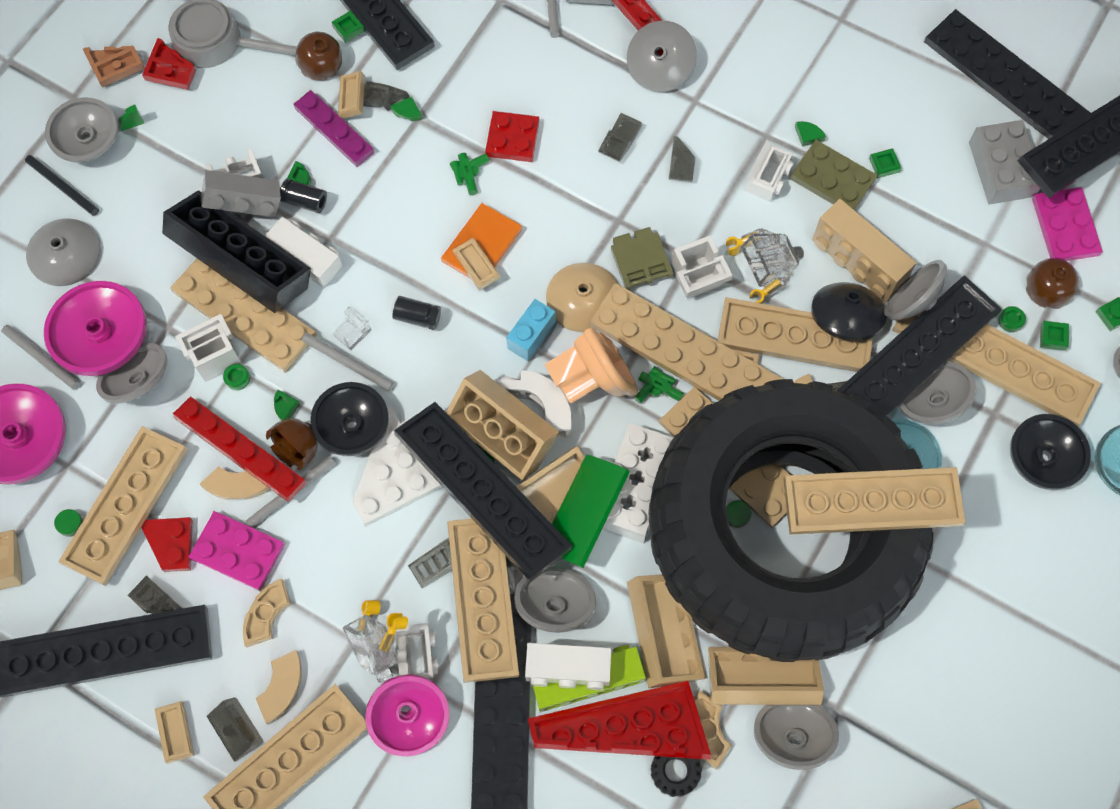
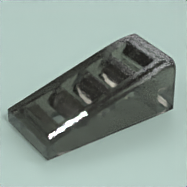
M449 538L408 565L421 588L452 571L451 558L446 551L450 548ZM442 554L447 563L442 565L437 555ZM432 559L438 570L434 572L427 561ZM422 564L429 574L426 578H424L418 568Z

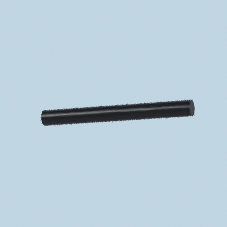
M28 155L25 158V162L89 214L92 216L98 214L99 208L35 157Z

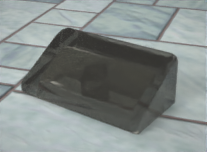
M235 697L223 700L206 716L234 762L263 743V739Z

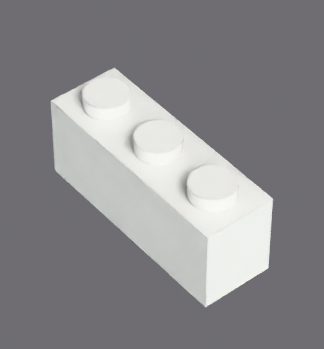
M281 217L265 237L310 267V279L325 288L343 267L339 258V252L331 246L325 247L314 234L310 233L308 235L302 231V227L294 220L289 222L284 217Z
M527 643L526 681H531V685L537 687H547L548 683H559L560 688H576V684L587 685V689L603 690L604 686H609L611 648Z

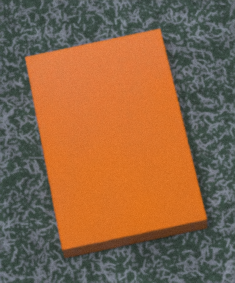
M481 203L441 257V262L470 278L454 256L452 250L474 238L495 268L522 231V225Z

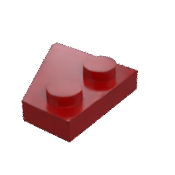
M157 38L142 76L145 81L189 90L196 69L187 59H183L176 50L170 49L162 39Z
M190 517L145 520L141 526L160 568L164 572L191 571V559L188 557L192 551L193 520Z

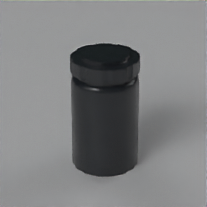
M288 178L283 181L280 187L281 202L318 214L325 207L327 200L326 190Z
M398 296L394 304L392 318L435 330L440 320L441 307Z

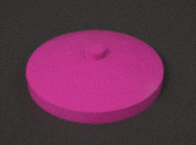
M110 281L87 282L67 291L50 309L44 324L45 346L52 358L62 368L71 373L82 376L107 374L129 362L140 349L147 330L146 314L140 301L126 287Z
M15 383L0 386V484L23 483L43 473L56 460L65 441L66 423L61 408L45 391L32 385Z

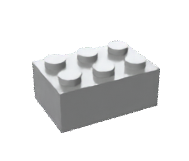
M1017 120L976 127L969 145L988 204L1032 198L1034 194H1037L1040 187L1017 161L1022 155L1033 149L1024 121Z

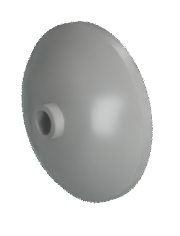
M656 21L645 25L633 36L627 50V65L630 74L640 86L654 92H668L683 85L692 75L697 61V50L692 36L684 27L671 21ZM662 49L664 51L663 55L656 56V51Z
M88 97L72 99L60 105L50 115L45 127V138L50 149L59 158L70 162H87L100 157L111 148L118 134V121L112 109L104 102Z
M64 218L51 221L38 229L30 239L26 250L28 267L33 275L45 284L52 286L75 284L86 278L96 267L101 253L100 241L94 230L80 220Z
M935 260L913 273L891 296L884 310L885 315L890 320H901L915 316L924 310H930L936 304V298L943 289L947 276V265L942 260Z
M143 343L135 356L125 365L113 372L99 375L96 383L98 394L104 401L109 403H126L142 397L153 389L163 377L167 367V354L157 344Z
M947 361L899 405V408L907 418L921 424L935 425L952 421L964 414L974 402L976 396L975 380L965 367Z
M550 567L532 582L524 576L516 587L514 601L519 615L528 624L543 631L560 633L575 630L588 622L595 610L596 597L590 583L580 574L565 568Z
M765 705L757 714L754 723V738L761 752L772 762L789 769L807 770L825 764L834 755L839 742V731L834 718L820 705Z

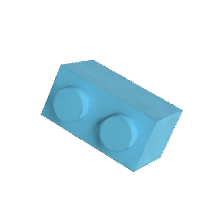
M534 299L506 337L507 348L526 361H529L556 324V311Z

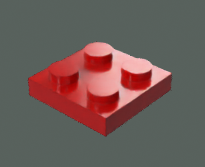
M493 111L485 149L486 155L492 158L533 162L540 122L539 116Z

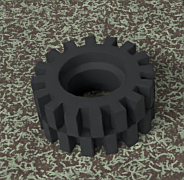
M655 756L650 768L651 778L656 788H659L663 794H667L670 797H682L692 792L700 782L702 772L700 759ZM674 759L682 761L687 768L686 777L678 782L670 780L665 773L666 764Z

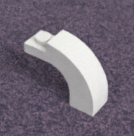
M521 370V380H516L513 377H503L501 380H495L516 398L529 399L537 403L545 414V421L559 431L557 437H571L570 406L562 390L552 380L541 374Z

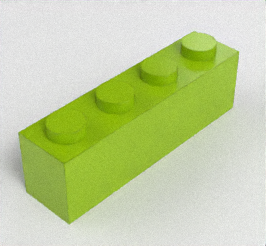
M622 645L613 649L614 653H611L609 686H604L603 690L587 689V685L576 684V688H560L559 683H548L547 687L533 686L540 713L644 683L646 677L637 647L630 648L629 645Z

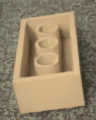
M841 199L820 217L812 238L818 249L827 252L833 257L837 265L846 268L856 281L866 285L886 303L894 292L909 278L917 263Z
M482 370L463 379L446 411L450 418L471 440L521 480L538 470L559 434L557 429Z

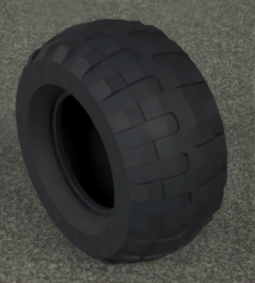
M793 379L772 380L764 383L762 386L754 387V385L734 390L725 394L720 401L706 405L690 418L687 425L670 442L659 465L652 487L648 520L650 523L652 554L665 579V585L674 600L680 603L691 615L692 621L706 633L714 634L719 639L727 642L729 647L739 652L768 657L772 661L795 662L813 659L816 661L824 660L850 651L867 643L900 616L901 612L914 598L923 582V574L933 551V528L850 532L847 554L841 566L821 576L791 578L764 569L743 552L731 532L726 511L727 493L732 484L746 473L763 466L791 465L803 468L814 474L923 469L914 448L909 449L901 438V430L890 418H881L876 412L868 408L870 405L868 401L853 393L850 396H846L834 391L833 385L817 381L807 384L794 383Z

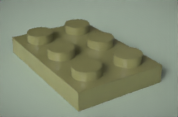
M815 140L791 173L790 180L831 204H835L841 199L855 211L876 181L878 175L820 141Z

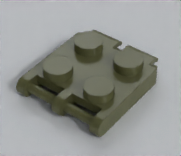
M647 227L634 231L635 239L631 238L630 233L613 238L614 245L611 246V252L625 289L631 290V287L642 283H647L648 285L652 283V280L662 277H673V271L658 232L653 233L651 228Z

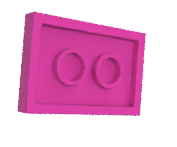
M1082 187L1062 190L1051 198H1048L1045 193L1034 194L1032 201L1050 258L1070 261L1101 255L1103 251Z
M213 511L188 558L261 591L285 544L276 538Z

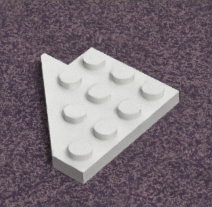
M391 405L387 407L389 414L387 431L383 439L371 450L353 499V504L365 527L443 488L395 436L394 430L406 421L399 422Z

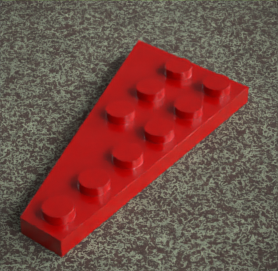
M689 681L528 718L534 748L711 760L710 749Z

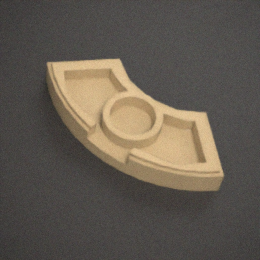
M219 466L200 483V486L210 494L226 500L251 499L269 490L268 487L246 471L239 473L227 472Z
M282 578L265 587L255 597L248 613H246L243 625V640L246 648L273 639L272 627L275 618L283 609L291 605L286 585Z
M297 650L271 661L273 670L271 683L265 692L256 698L266 724L272 723L285 713L291 706L297 693L302 676L301 660Z
M699 691L695 698V704L711 753V760L705 759V761L714 769H717L732 745L723 737L719 727V715L723 706L721 704H711L710 697Z

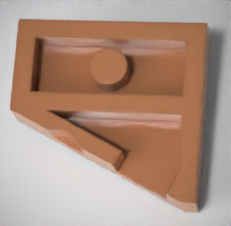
M110 46L104 47V50L93 51L90 47L83 48L102 88L145 69L134 46H122L119 48Z

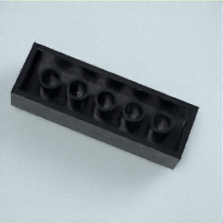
M196 191L163 212V235L273 313L279 311L308 289L310 267L231 212L203 208L201 191Z

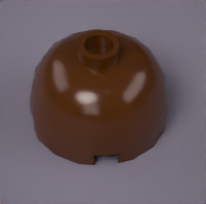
M319 31L308 33L301 38L296 47L295 62L304 76L312 80H327V77L333 74L335 76L340 70L342 50L339 42L333 36Z
M1059 258L1045 259L1037 263L1027 275L1026 292L1030 299L1040 307L1046 308L1048 306L1059 309L1066 306L1076 295L1080 283L1078 273L1073 265L1066 260Z
M286 418L266 431V439L271 438L273 445L270 447L271 450L288 467L291 468L293 465L298 466L296 470H301L315 457L318 443L310 423L295 418Z

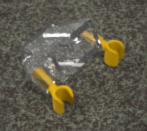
M759 228L742 235L741 239L734 236L729 237L726 240V247L736 245L728 249V254L735 256L740 252L741 246L759 287L764 286L762 290H752L749 299L758 295L761 299L755 303L763 304L765 296L775 294L792 279L794 270L799 265V260H802L804 257V251L801 246L792 247L787 235L776 234Z
M366 600L361 605L363 616L342 628L361 667L375 675L379 683H383L393 677L390 667L398 662L393 647L397 638L395 634L396 629H406L408 618L403 616L402 613H391L387 617L386 627V625L370 617V615L379 614L380 601Z

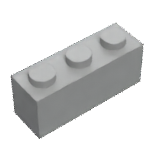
M205 170L202 184L203 208L277 217L281 199L280 183L278 180Z

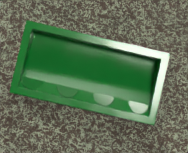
M586 454L552 523L572 545V550L563 556L561 560L584 568L630 473L629 470Z

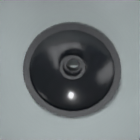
M850 282L833 283L822 287L814 295L811 304V314L816 324L829 335L847 341H863L873 338L882 331L887 319L884 313L885 305L882 300L870 289Z
M344 382L330 387L318 397L312 408L310 422L314 436L323 448L340 456H356L370 451L383 439L388 428L389 414L384 399L375 389L358 382ZM350 422L356 423V426L353 428L347 427Z
M1055 414L1032 416L1018 426L1011 438L1010 455L1013 465L1026 481L1036 487L1046 490L1066 489L1081 480L1089 468L1091 450L1085 434L1076 424L1062 416ZM1041 454H1045L1048 457V461L1043 460Z

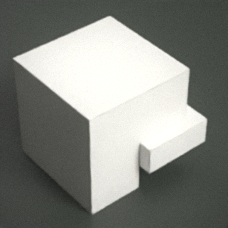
M711 235L678 247L673 251L671 267L687 300L719 288L725 282L732 280L733 275L723 255L718 256L719 251Z
M222 314L175 336L187 361L192 360L205 382L223 374L230 365L242 364L230 341L234 337Z

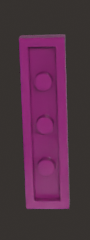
M312 90L308 91L293 104L295 110L356 167L374 154L373 147Z

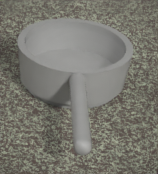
M189 0L179 6L169 20L168 31L173 49L196 68H210L224 63L232 57L238 46L296 56L297 46L241 37L239 26L224 4L217 0Z

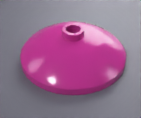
M414 674L399 675L382 683L371 695L365 713L366 727L373 742L383 751L396 756H415L431 749L444 735L449 722L448 702L440 687L430 679ZM405 705L411 707L408 712L401 711V708Z

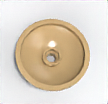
M592 263L568 265L558 271L551 279L546 292L547 306L556 311V322L571 331L584 332L592 328L589 326L590 320L613 285L617 282L606 269ZM586 288L588 291L583 293L579 289Z

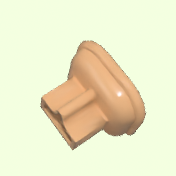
M593 328L585 330L575 340L573 347L545 364L555 385L564 392L571 404L598 387L616 397L625 395L634 397L638 394L636 382L617 347L613 344L612 340L601 332L598 333Z

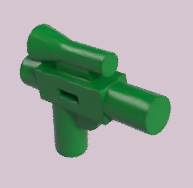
M460 153L458 155L459 161H452L449 165L454 172L457 185H463L462 180H464L468 194L476 195L478 190L474 177L479 174V166L489 162L488 156L485 153L469 160L467 153Z
M654 365L650 374L644 371L641 372L638 380L645 383V385L634 396V399L641 404L649 395L658 397L663 394L666 397L669 396L680 401L684 393L672 387L676 379L663 373Z

